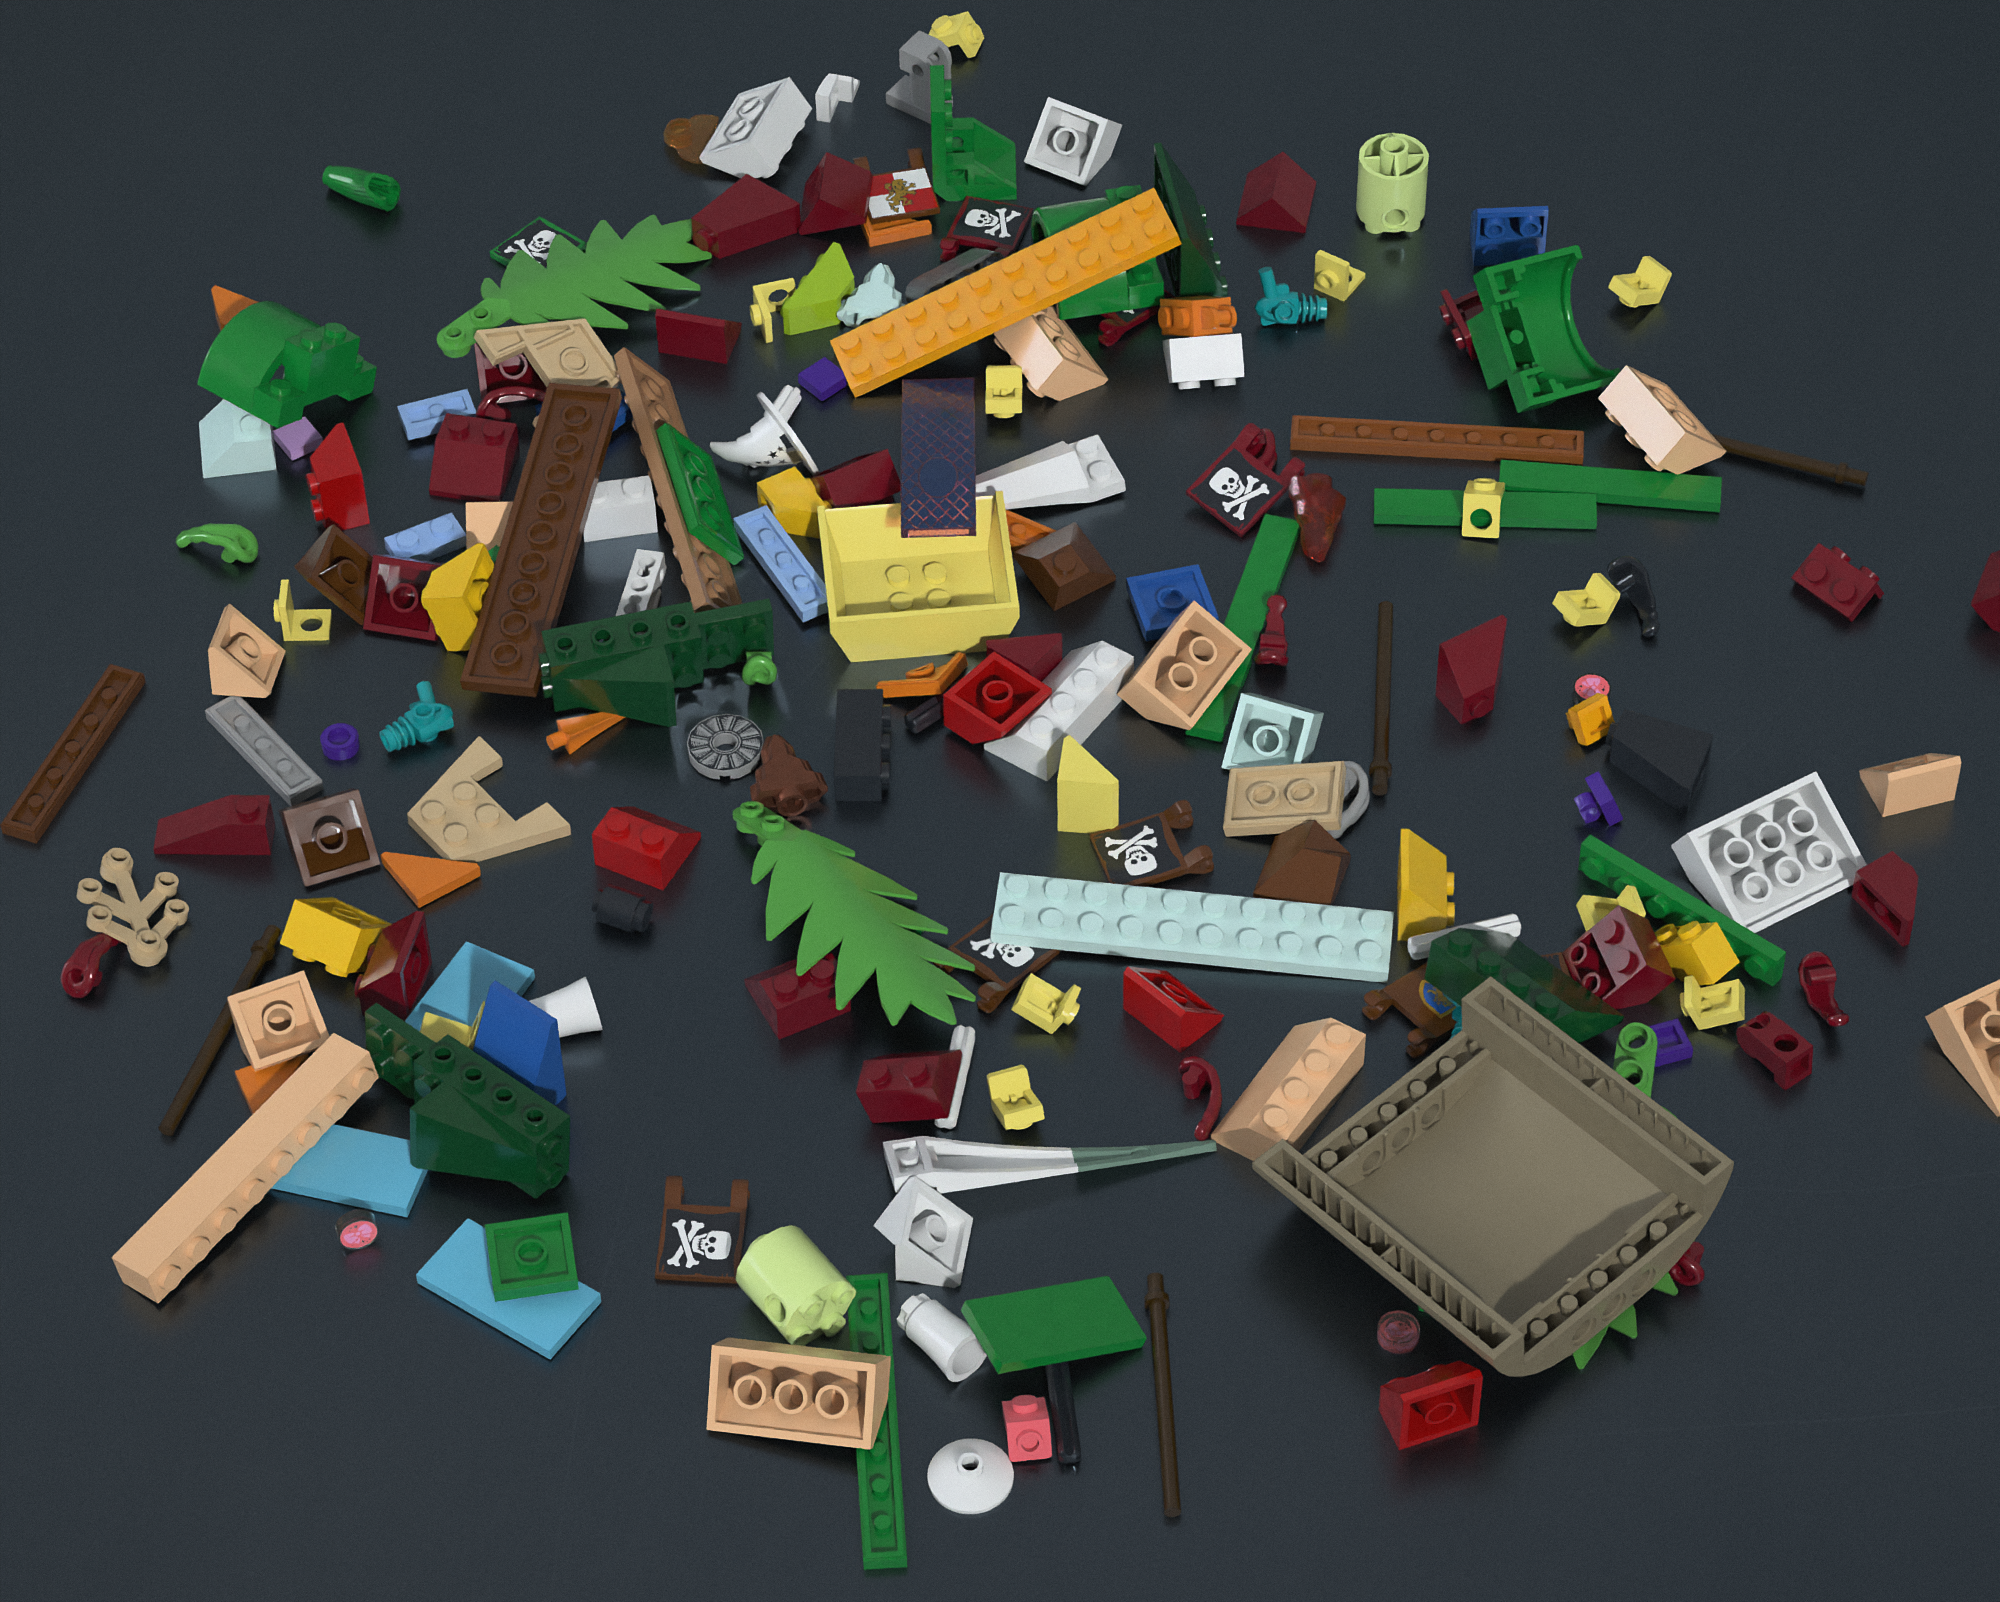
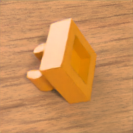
M1596 693L1571 707L1565 713L1570 729L1575 731L1578 743L1585 746L1606 736L1611 723H1615L1608 697L1601 693Z

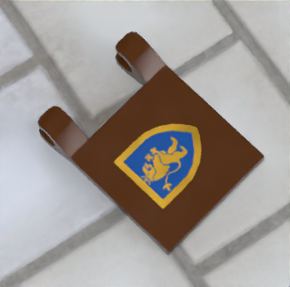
M1427 962L1385 988L1367 992L1363 999L1367 1006L1362 1008V1013L1370 1020L1379 1018L1393 1004L1419 1027L1408 1034L1407 1040L1411 1044L1405 1048V1051L1414 1059L1421 1058L1436 1042L1451 1034L1457 1021L1452 1019V1012L1456 1006L1444 997V993L1424 979Z

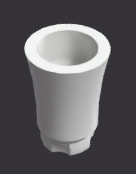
M586 977L557 991L529 1001L557 1019L559 1038L583 1032L603 1030Z
M924 1293L918 1296H911L901 1306L900 1314L896 1319L898 1326L906 1331L907 1337L916 1343L938 1365L950 1381H962L981 1366L987 1354L967 1322L950 1312L937 1300L930 1299Z

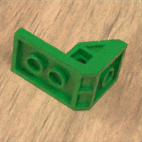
M930 65L934 192L946 201H964L966 196L987 200H1017L1015 142L975 118H952V103H945V101L952 100L951 79H944V65Z

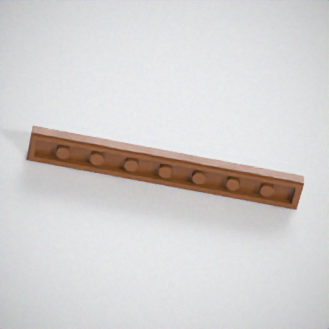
M1292 415L1290 450L1483 461L1514 460L1583 466L1584 431Z

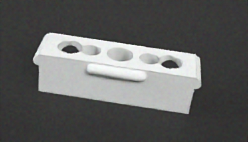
M636 550L616 616L658 607L662 594L660 589L667 568L664 552ZM637 632L636 634L643 635L645 632Z

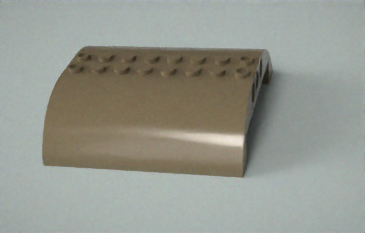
M1490 976L1461 999L1462 1030L1305 1154L1302 1155L1282 1139L1253 1161L1252 1169L1498 1372L1509 1377H1524L1550 1368L1570 1356L1664 1277L1687 1251L1706 1225L1728 1184L1734 1168V1161Z

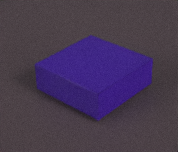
M823 357L798 374V383L821 401H824L848 385L843 371L826 357Z
M1678 1018L1649 1026L1655 1032L1658 1040L1655 1067L1693 1056L1694 1048Z

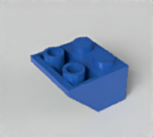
M1548 206L1479 208L1472 210L1469 238L1473 265H1499L1545 253L1549 214Z

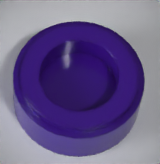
M346 723L330 725L324 729L320 736L322 752L329 759L337 761L346 760L353 757L359 751L358 731L352 725Z

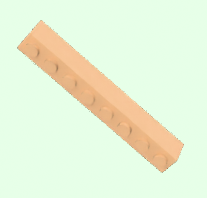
M333 1033L113 1255L112 1260L122 1282L157 1303L170 1291L174 1290L196 1264L205 1259L209 1251L227 1233L234 1229L237 1222L254 1205L258 1204L282 1176H285L292 1166L310 1148L317 1144L320 1137L337 1120L345 1115L346 1111L356 1100L372 1087L379 1077L370 1052Z

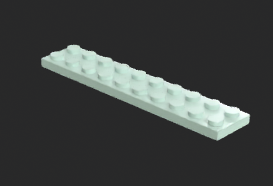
M1000 872L991 928V942L1387 983L1394 912Z

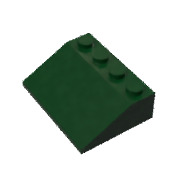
M1154 143L1153 188H1155L1182 243L1162 253L1173 294L1175 297L1197 295L1227 297L1225 275L1219 276L1221 271L1219 253L1212 252L1214 247L1211 228H1205L1207 224L1204 204H1198L1194 189L1162 143Z
M1458 928L1431 942L1424 979L1461 1007V999L1491 976L1577 1043H1581L1623 1022L1624 1015L1511 934Z

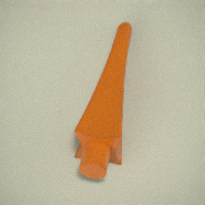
M599 712L556 720L558 732L546 736V741L551 750L565 746L568 753L572 754L589 740L626 717Z

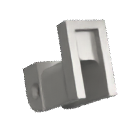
M918 31L899 49L900 69L908 72L909 76L904 75L886 93V104L931 124L930 65H944V79H951L952 57L948 47L942 41L922 31ZM952 96V100L945 101V103H952V107H953V96Z

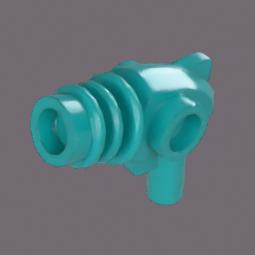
M1264 267L1258 270L1264 297L1257 301L1254 308L1256 314L1260 316L1262 326L1275 323L1296 324L1298 316L1301 323L1305 322L1306 317L1308 321H1311L1312 317H1314L1316 322L1319 319H1326V298H1319L1316 295L1313 301L1312 296L1308 295L1306 301L1304 293H1301L1299 298L1298 292L1289 291L1288 284H1276L1272 267Z
M422 681L418 683L416 689L420 701L411 703L409 705L410 711L406 712L404 717L400 716L398 722L394 721L392 726L386 725L385 729L379 732L380 739L388 752L395 749L401 750V745L403 747H407L408 744L414 746L416 740L420 743L433 741L440 731L454 727L452 719L453 709L445 703H436L430 682Z

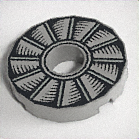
M722 714L711 716L699 722L690 732L687 749L690 763L699 773L713 779H720V776H730V779H735L752 772L761 763V750L764 741L761 730L753 721L739 715ZM723 744H731L735 746L733 749L728 751H721L717 749L718 746Z

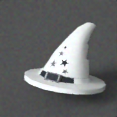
M762 392L757 394V398L765 410L764 417L751 426V432L738 437L736 441L710 442L711 450L730 462L765 467L803 464L813 476L820 474L801 441L772 402Z

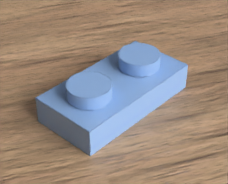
M467 389L397 406L398 416L408 440L438 433L446 413L476 417V410Z
M452 512L384 538L385 548L390 555L425 561L467 546L466 533Z

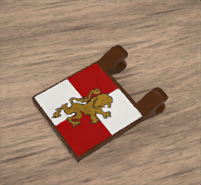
M921 148L907 150L909 169L872 174L868 207L871 224L940 213V207L925 166ZM867 156L853 158L854 164L870 171Z

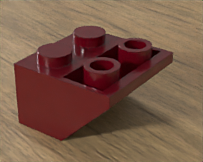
M1620 905L1562 952L1572 978L1616 1010L1648 1003L1676 979L1649 920Z

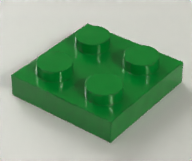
M568 1212L485 1224L495 1302L579 1289Z

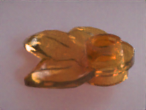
M701 114L695 115L689 120L686 118L673 119L664 130V142L669 147L677 149L679 157L683 160L702 164L699 157L713 136L719 117Z

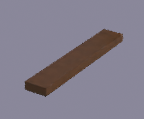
M109 664L0 824L3 834L35 844L38 843L145 684L144 673Z

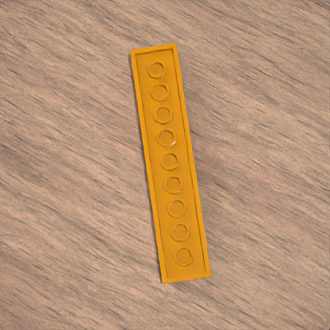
M1152 188L830 340V343L854 397L857 398L1167 252L1182 243L1155 188Z

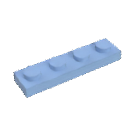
M767 505L733 518L736 532L801 621L805 622L827 613L828 607L824 582Z

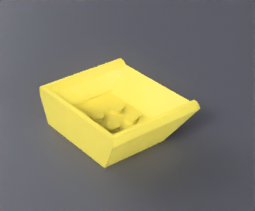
M995 491V495L973 497L968 503L962 498H958L954 503L946 499L952 504L946 511L940 506L945 499L939 504L932 500L937 505L932 511L925 506L929 501L925 504L918 501L922 507L917 512L911 507L913 502L909 505L905 503L907 508L903 512L902 503L825 509L824 505L817 506L830 633L850 662L946 655L958 652L986 651V640L1009 637L1020 618L1003 491ZM974 498L975 510L969 505ZM959 499L966 503V506L961 511L954 505ZM938 506L945 512L939 519L932 513ZM952 506L959 511L954 518L947 513ZM967 506L974 511L968 518L962 513ZM923 507L930 512L925 519L918 514ZM908 508L915 513L910 519L903 514ZM960 513L967 519L961 526L954 520ZM974 513L975 525L969 520ZM930 514L937 519L932 526L925 521ZM945 514L952 519L947 526L940 521ZM915 515H918L923 520L917 527L910 521ZM902 516L907 520L906 524L903 527ZM939 521L945 528H933V526ZM954 521L959 527L948 526ZM969 521L974 527L962 526ZM925 522L930 528L918 527ZM908 523L914 527L912 529H903Z

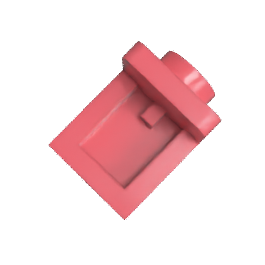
M1020 1395L1010 1401H1002L1009 1460L1017 1462L1050 1458L1052 1456L1050 1419L1045 1398Z

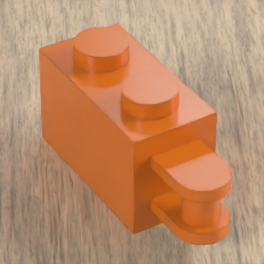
M1197 295L1160 299L1158 322L1162 328V335L1199 337L1233 333L1232 327H1235L1237 323V313L1235 308L1231 306V297Z

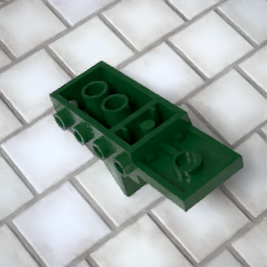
M769 598L694 613L692 602L690 601L541 631L543 653H538V661L542 674L540 678L544 698L551 697L555 712L583 707L662 726H677L674 688H685L704 682L703 669L722 668L728 664L746 661V652L771 651L772 656L774 655L773 610ZM645 632L643 635H637L636 633Z
M375 1003L365 1011L366 1050L370 1052L378 1077L383 1078L398 1088L405 1097L414 1099V1105L410 1108V1164L418 1169L509 1181L535 1199L547 1189H552L560 1183L563 1176L569 1172L570 1115L447 1034L436 1043L378 1003Z

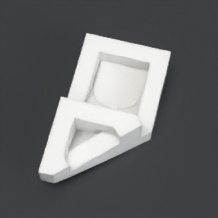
M829 73L815 94L817 121L830 123L839 101L852 103L860 85V80Z

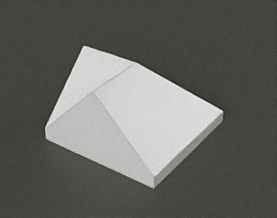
M913 1176L907 1180L873 1225L895 1245L896 1280L950 1288L960 1286L973 1217L918 1177Z

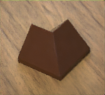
M333 524L326 529L294 567L306 581L358 624H364L373 557Z
M1315 819L1276 835L1254 889L1253 898L1333 906L1350 862L1351 854Z

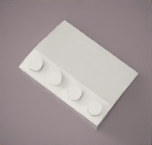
M1816 771L1687 833L1671 845L1687 877L1715 910L1754 933L1854 885L1856 871L1867 865Z

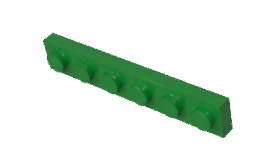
M1589 835L1581 843L1578 869L1584 872L1587 877L1597 880L1615 891L1618 895L1621 894L1627 885L1635 886L1644 909L1653 917L1661 919L1668 924L1683 926L1693 921H1698L1699 924L1717 922L1740 961L1737 964L1739 967L1746 970L1752 977L1761 979L1772 987L1782 978L1786 951L1594 836Z

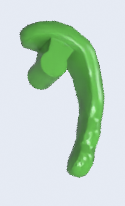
M209 523L199 527H192L189 530H183L176 537V544L179 548H184L192 542H206L211 545L225 547L221 558L227 563H233L236 559L244 563H252L258 556L259 546L256 537L250 530L239 524Z
M771 651L746 652V664L742 670V681L746 685H754L756 682L766 685L772 684L776 680L777 668L772 661Z

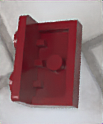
M1447 289L1440 291L1444 304L1439 306V311L1446 326L1453 324L1454 329L1451 330L1458 349L1465 348L1471 360L1478 358L1466 323L1484 311L1478 291L1475 290L1454 300Z
M1818 543L1791 577L1794 583L1850 622L1856 618L1873 595L1878 599L1884 595V592L1877 584L1880 578L1863 565L1858 570L1849 564L1851 558L1836 546L1829 550Z

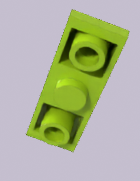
M833 242L825 254H820L811 272L802 277L796 291L791 297H787L784 300L780 311L781 317H783L784 334L795 335L839 325L841 322L837 318V311L841 306V301L846 300L855 289L854 275L839 243Z

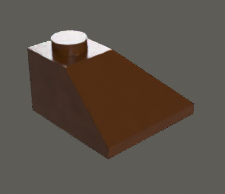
M1076 522L1013 553L1014 559L1053 611L1116 580L1114 572Z

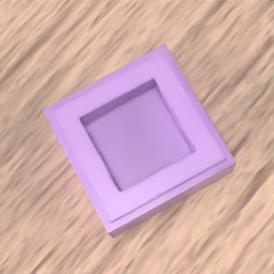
M305 416L299 421L273 430L274 440L292 461L316 450L323 441L322 436Z

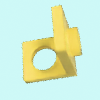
M1322 250L1315 254L1314 289L1345 301L1365 279L1366 273L1351 267L1349 262Z
M794 278L752 286L754 305L749 306L750 316L753 325L760 326L766 343L773 342L770 312L781 310L784 300L787 297H791L796 291ZM782 289L788 292L787 296L779 302L768 300L769 295L776 290Z
M1477 478L1474 481H1468L1463 496L1462 536L1499 538L1501 500L1505 491L1504 482H1496L1490 478ZM1477 509L1487 510L1492 516L1491 525L1484 529L1475 527L1470 519L1473 511Z
M281 580L279 599L274 600L275 622H281L284 641L329 640L332 619L331 609L294 610L289 580ZM308 619H318L322 622V626L315 631H305L301 628L302 623Z
M482 1002L472 1026L425 1012L420 1032L436 1043L448 1034L473 1051L485 1002Z

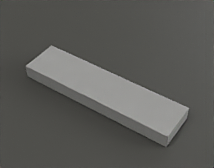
M229 696L205 710L206 719L290 806L297 805L324 789L322 779L241 696Z

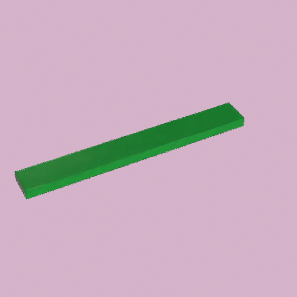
M1269 514L1264 515L1224 622V626L1252 650L1196 724L1190 730H1186V735L1223 743L1258 648L1260 636L1263 634L1267 623L1266 614L1269 612L1267 599L1271 595L1278 593L1301 530L1300 521Z
M888 1273L846 1275L847 1281L856 1290V1295L848 1307L850 1351L891 1356L888 1400L874 1446L871 1450L856 1448L864 1570L907 1567Z

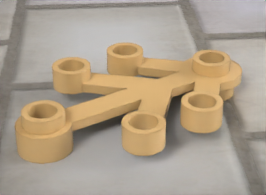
M112 848L102 857L100 874L106 881L116 884L122 902L103 893L102 884L98 880L93 878L82 879L78 884L77 898L84 904L94 905L88 911L86 924L92 931L103 932L127 944L130 958L136 964L146 967L154 966L167 953L168 944L165 939L177 926L187 921L189 906L186 902L179 899L169 900L165 905L163 918L150 930L147 920L167 898L176 895L179 879L170 872L157 874L152 891L140 902L131 878L133 859L130 853L122 848ZM112 915L130 923L132 930L112 921Z

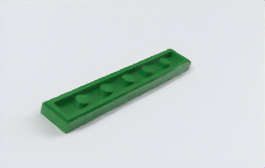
M1501 460L1499 482L1505 483V491L1589 493L1596 494L1597 503L1720 512L1722 477L1689 474L1677 475L1675 473Z
M1374 488V524L1462 526L1465 490ZM1504 491L1501 500L1500 527L1596 529V494ZM1477 509L1471 514L1470 519L1474 526L1488 527L1492 523V516L1485 509Z

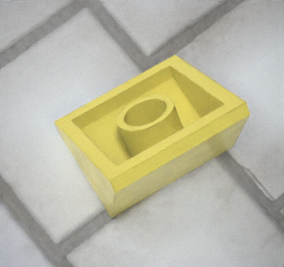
M1068 735L1063 739L1057 779L1058 831L1093 834L1106 829H1113L1119 826V780L1072 736Z

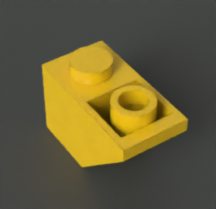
M792 467L757 482L758 508L767 505L787 533L820 539L817 506L824 505L825 509H832L827 500L822 501L810 478H804L796 467Z
M1693 921L1683 926L1667 924L1655 932L1675 977L1684 982V977L1693 975L1699 985L1715 984L1740 962L1717 922L1699 924L1698 921Z

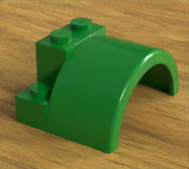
M1140 185L1121 186L1105 190V197L1035 208L1031 223L1033 244L1040 242V239H1046L1143 193ZM1156 257L1056 303L1059 319L1066 320L1160 305V299H1164V281L1158 268Z
M1578 245L1487 267L1473 275L1484 311L1466 323L1471 333L1488 390L1509 385L1517 413L1550 405L1561 398L1609 386L1620 373L1619 368H1604L1591 357L1580 339L1574 322L1570 295L1571 280L1577 263L1583 258Z
M262 301L240 311L220 331L204 359L197 384L268 424L280 428L301 420L304 406L337 394L351 401L372 393L377 367L365 361L358 354L361 337L348 331L344 325L332 322L321 326L280 303ZM282 364L284 366L283 378L274 379L270 382L274 373Z

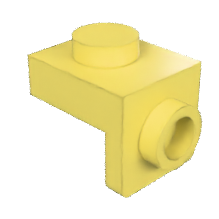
M968 11L953 16L944 15L933 22L928 34L942 41L947 47L959 44L967 58L976 56L984 40L980 26L975 23Z
M1644 256L1636 273L1614 275L1608 288L1619 296V300L1629 307L1636 308L1641 305L1659 304L1672 273L1651 256Z
M1021 366L986 367V414H993L997 418H1010L1015 416V413H1022Z
M1593 573L1584 590L1558 591L1552 604L1563 614L1564 620L1573 626L1606 624L1621 594L1601 573Z
M1630 885L1624 888L1617 899L1583 895L1576 904L1586 932L1618 905L1642 917L1646 916L1636 887Z
M1031 973L1024 980L1011 1010L1053 1034L1062 1023L1069 1025L1080 1008V1004L1076 1002L1081 988L1073 984L1064 993Z
M1693 975L1684 977V992L1680 993V1005L1684 1015L1692 1018L1698 1030L1745 1020V988L1739 979L1701 988Z
M1024 1065L1014 1066L987 1075L992 1111L1006 1130L1025 1129L1031 1126L1033 1122L1045 1119L1043 1105L1030 1088L1028 1071Z

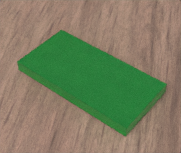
M664 423L656 432L688 532L731 564L736 565L744 559V554L712 456L670 424Z
M1109 1276L966 1300L961 1309L962 1314L998 1374L1142 1348L1147 1339Z

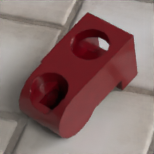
M1763 1011L1737 1028L1736 1035L1742 1049L1750 1057L1757 1058L1774 1073V1081L1784 1091L1812 1073L1813 1045L1770 1012Z

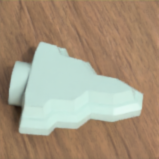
M882 263L875 265L865 275L863 284L855 288L846 300L841 301V306L837 311V318L843 321L846 326L857 328L905 305L902 303V293L894 288L895 278L888 265H883Z

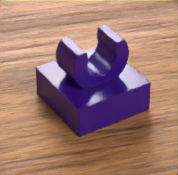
M1599 771L1586 777L1585 780L1591 792L1582 793L1574 798L1585 823L1595 821L1601 814H1603L1609 826L1623 820L1619 808Z

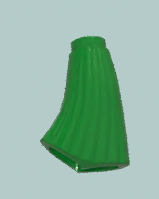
M329 165L324 170L323 184L354 201L384 211H392L399 201L400 184L391 176L338 165Z

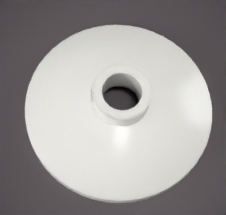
M961 1439L947 1444L934 1455L928 1467L927 1479L930 1492L942 1506L957 1513L978 1514L997 1507L1007 1498L1013 1486L1014 1471L1007 1454L995 1444L981 1439ZM976 1467L974 1470H966L964 1468Z

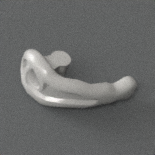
M1354 761L1344 762L1346 766V779L1343 801L1349 800L1355 794L1357 796L1349 808L1342 812L1341 830H1327L1335 839L1339 838L1346 828L1360 818L1367 810L1370 800L1367 775L1362 767Z

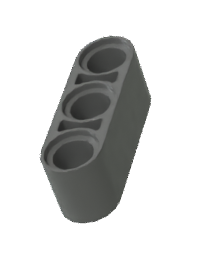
M981 248L970 249L909 282L905 292L906 301L910 303L925 296L928 290L931 293L955 282L957 274L959 280L982 269L985 260L987 261V267L1005 257L996 251Z

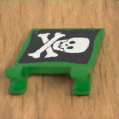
M539 216L489 253L492 259L507 267L517 251L524 250L547 269V256L555 235H562L584 253L587 243Z

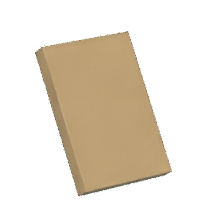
M1344 761L1230 768L1223 824L1225 836L1280 834L1314 819L1326 831L1341 830L1346 779Z

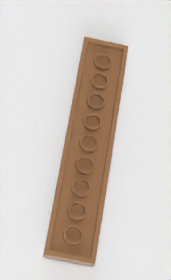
M624 347L614 355L618 368L616 375L626 393L624 400L631 409L634 418L632 425L639 434L642 443L640 450L647 459L650 468L648 475L656 487L658 493L656 501L664 512L666 518L664 526L672 537L675 546L672 549L673 554L680 562L683 572L681 579L689 590L694 613L743 604L729 561L688 532L656 432L660 426L667 423L688 438L671 383L667 378Z

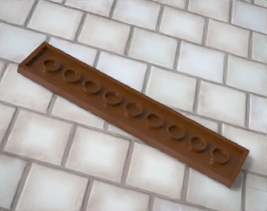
M559 383L548 384L460 679L463 690L536 697L541 682L540 676H542L538 661V653H543L541 631L554 629L557 626L622 400L620 389Z

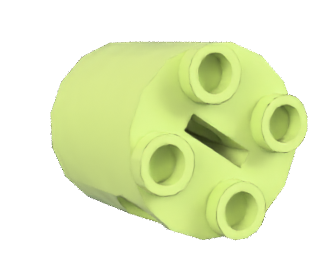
M1386 133L1376 135L1367 140L1360 148L1356 212L1360 220L1365 223V229L1372 234L1400 231L1413 232L1420 227V221L1425 215L1429 153L1425 145L1416 138L1405 134Z
M793 1225L780 1227L755 1239L748 1247L736 1272V1281L739 1287L791 1345L805 1346L823 1333L827 1337L837 1334L846 1323L843 1315L856 1295L855 1288L801 1228Z

